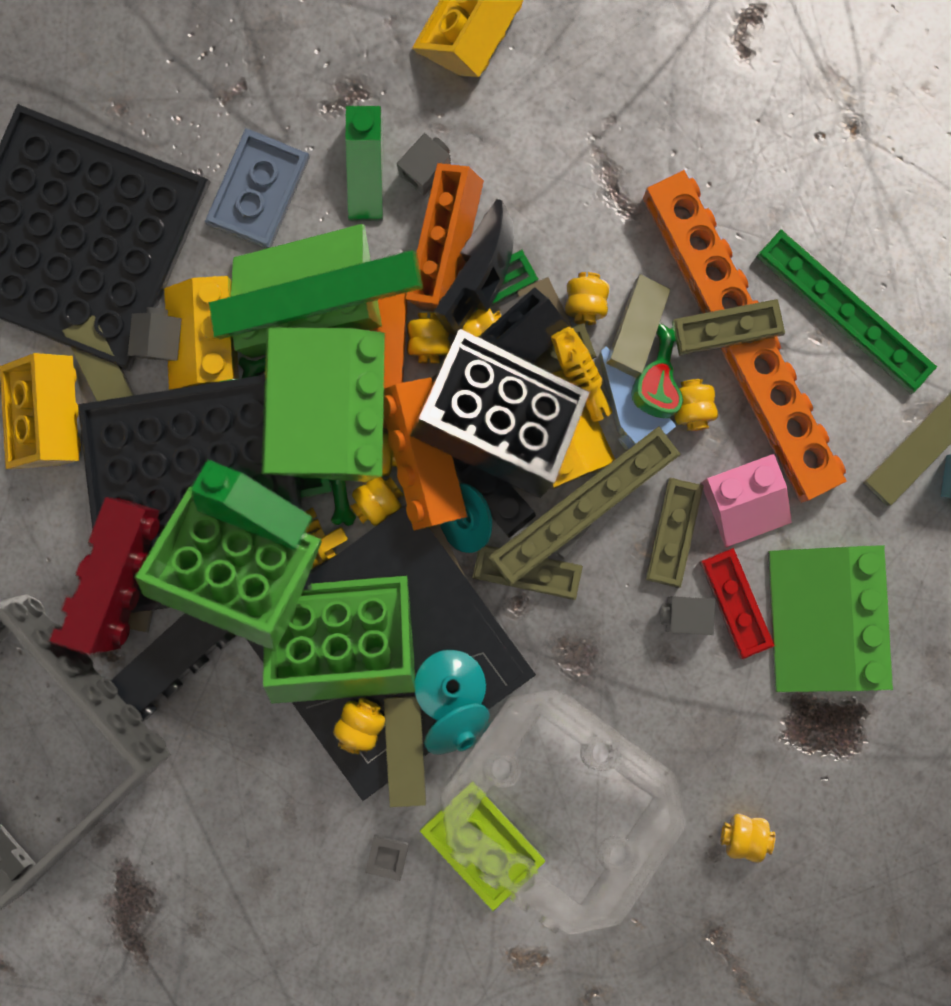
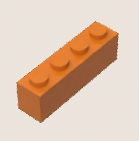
M437 163L416 252L423 289L407 292L406 300L421 310L434 312L441 298L445 296L457 278L459 271L465 266V260L460 252L472 235L484 180L469 166Z
M407 293L379 299L378 304L382 327L369 330L385 333L384 389L404 381ZM383 416V433H388L385 418Z
M432 377L398 383L384 389L383 416L389 433L388 443L394 453L398 468L397 478L403 488L407 503L406 513L412 523L413 530L467 517L452 456L410 436L423 403L433 385Z

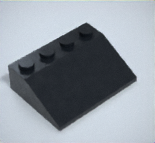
M459 329L423 403L410 436L541 498L557 479L590 392Z

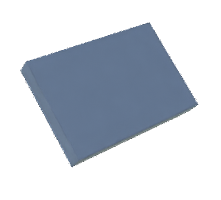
M245 128L205 219V223L265 249L271 248L310 159L309 153Z

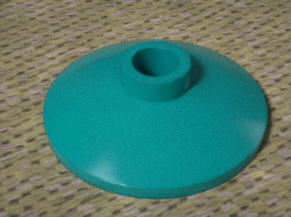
M459 483L467 517L439 525L447 541L454 548L464 553H473L481 550L488 543L492 533V516L489 506L481 493L471 485Z
M444 650L434 653L421 664L416 673L415 696L422 710L433 719L439 720L449 712L464 705L482 704L485 696L486 681L483 670L475 659L461 651ZM454 679L458 683V690L450 694L446 690V684L449 680Z
M475 703L461 706L439 719L428 731L425 737V747L430 753L435 755L447 754L457 750L465 751L475 744L476 738L489 722L490 713L488 709L482 704Z

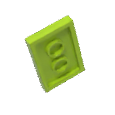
M473 780L420 829L422 835L492 911L498 908L546 862L545 858Z

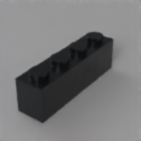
M534 287L478 338L534 364L540 355L549 347L554 346L551 336L566 327H570V325L550 299ZM435 374V375L432 377L433 383H434V380H435L437 374Z
M184 613L118 673L111 682L116 686L118 696L126 705L133 706L140 713L142 722H144L157 710L154 704L163 696L167 699L172 697L183 687L184 684L180 681L190 671L195 675L210 662L207 656L216 647L223 650L237 635Z

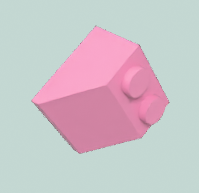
M774 454L700 482L701 485H704L703 491L725 548L792 523L787 486Z

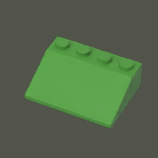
M359 224L233 257L231 296L371 261L365 225ZM378 300L233 336L235 351L250 358L266 355V330L268 328H353L370 330L382 327Z
M268 328L266 330L262 474L368 482L382 476L384 332L353 328Z
M189 487L135 577L143 596L275 651L293 617L321 545V539L306 533L297 550H293L197 511L190 491L192 487Z
M849 546L768 551L772 637L775 645L773 647L775 692L893 690L885 546Z
M407 576L311 584L312 590L302 591L293 617L275 651L264 646L263 687L272 704L415 692V667Z

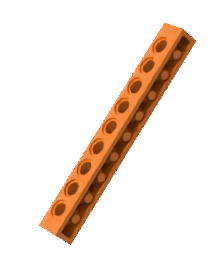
M682 170L648 187L643 200L702 314L725 309L722 305V299L726 297L732 298L737 303V307L759 303L757 300L753 301L747 291L749 285L745 274L740 269L736 270L731 260L733 254L728 242L724 238L720 239L715 229L717 224L713 213L709 208L705 209L699 199L701 193L696 181L693 178L689 179L685 170ZM674 208H686L690 213V218H678L674 213ZM699 237L703 239L706 249L697 250L693 248L690 244V238ZM714 267L718 269L722 275V280H711L706 274V268ZM774 337L721 348L800 503L809 501L847 482L844 477L846 469L842 460L837 455L833 456L827 444L830 441L827 431L821 424L817 425L811 413L813 405L809 397L805 393H801L795 383L797 375L794 368L789 362H784L779 352L781 345L778 338ZM760 358L768 363V374H761L755 369V359ZM772 389H778L785 395L784 405L780 406L772 401ZM789 420H794L800 424L801 435L799 437H794L788 432L787 423ZM805 451H811L816 455L818 462L815 469L809 468L804 463L803 455Z

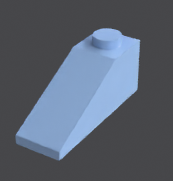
M606 346L601 350L598 360L617 432L621 435L618 439L621 445L627 451L658 426L667 435L676 425L670 418L654 417L643 412L634 404L631 392L635 378L606 364L610 354V350Z

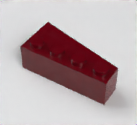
M105 497L88 540L89 546L93 547L92 552L86 555L82 562L80 561L75 573L80 581L72 598L66 596L61 609L62 612L67 613L61 630L53 629L49 642L89 655L121 649L130 633L128 621L131 610L136 607L140 597L139 584L135 577L148 557L151 540L158 533L160 522L157 518L160 510L121 498Z

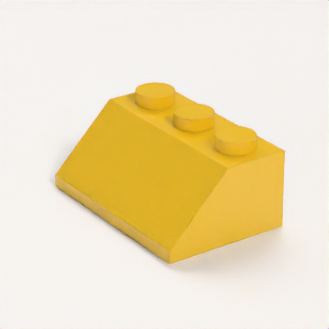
M439 0L412 49L457 75L480 77L481 73L487 68L496 47L504 39L506 30L515 14L521 9L523 0Z
M228 276L190 278L164 288L165 309L168 310V316L182 319L177 361H167L169 390L216 383L229 379H239L238 352L234 348L233 336L223 339L214 337L209 302L231 297L232 281Z
M32 353L0 366L6 470L61 466L79 461L81 441L77 430L79 411L75 399L77 374L73 367V356Z
M563 370L551 373L568 381ZM586 405L580 416L557 479L551 487L552 490L602 469L615 460L599 422L592 421Z

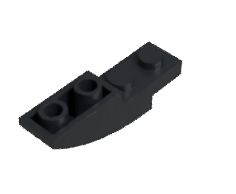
M500 199L495 200L470 239L466 241L464 248L460 252L466 264L459 271L457 278L434 310V313L448 333L456 335L459 329H463L464 324L476 308L487 312L504 282L513 252L514 223L503 201Z
M452 456L458 481L471 485L481 493L489 506L492 519L508 538H511L536 517L535 511L510 483Z

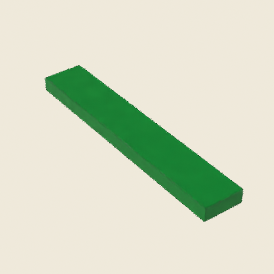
M782 229L756 256L910 394L916 392L937 368L932 361Z
M411 250L209 302L214 337L223 339L423 289L417 253Z

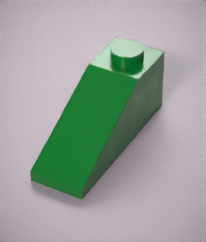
M346 106V168L349 221H383V116L381 106Z
M210 460L207 461L190 489L197 511L293 550H297L313 521L310 515L244 474Z

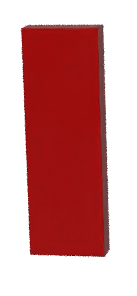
M734 548L699 561L739 658L745 659L774 647L773 640Z

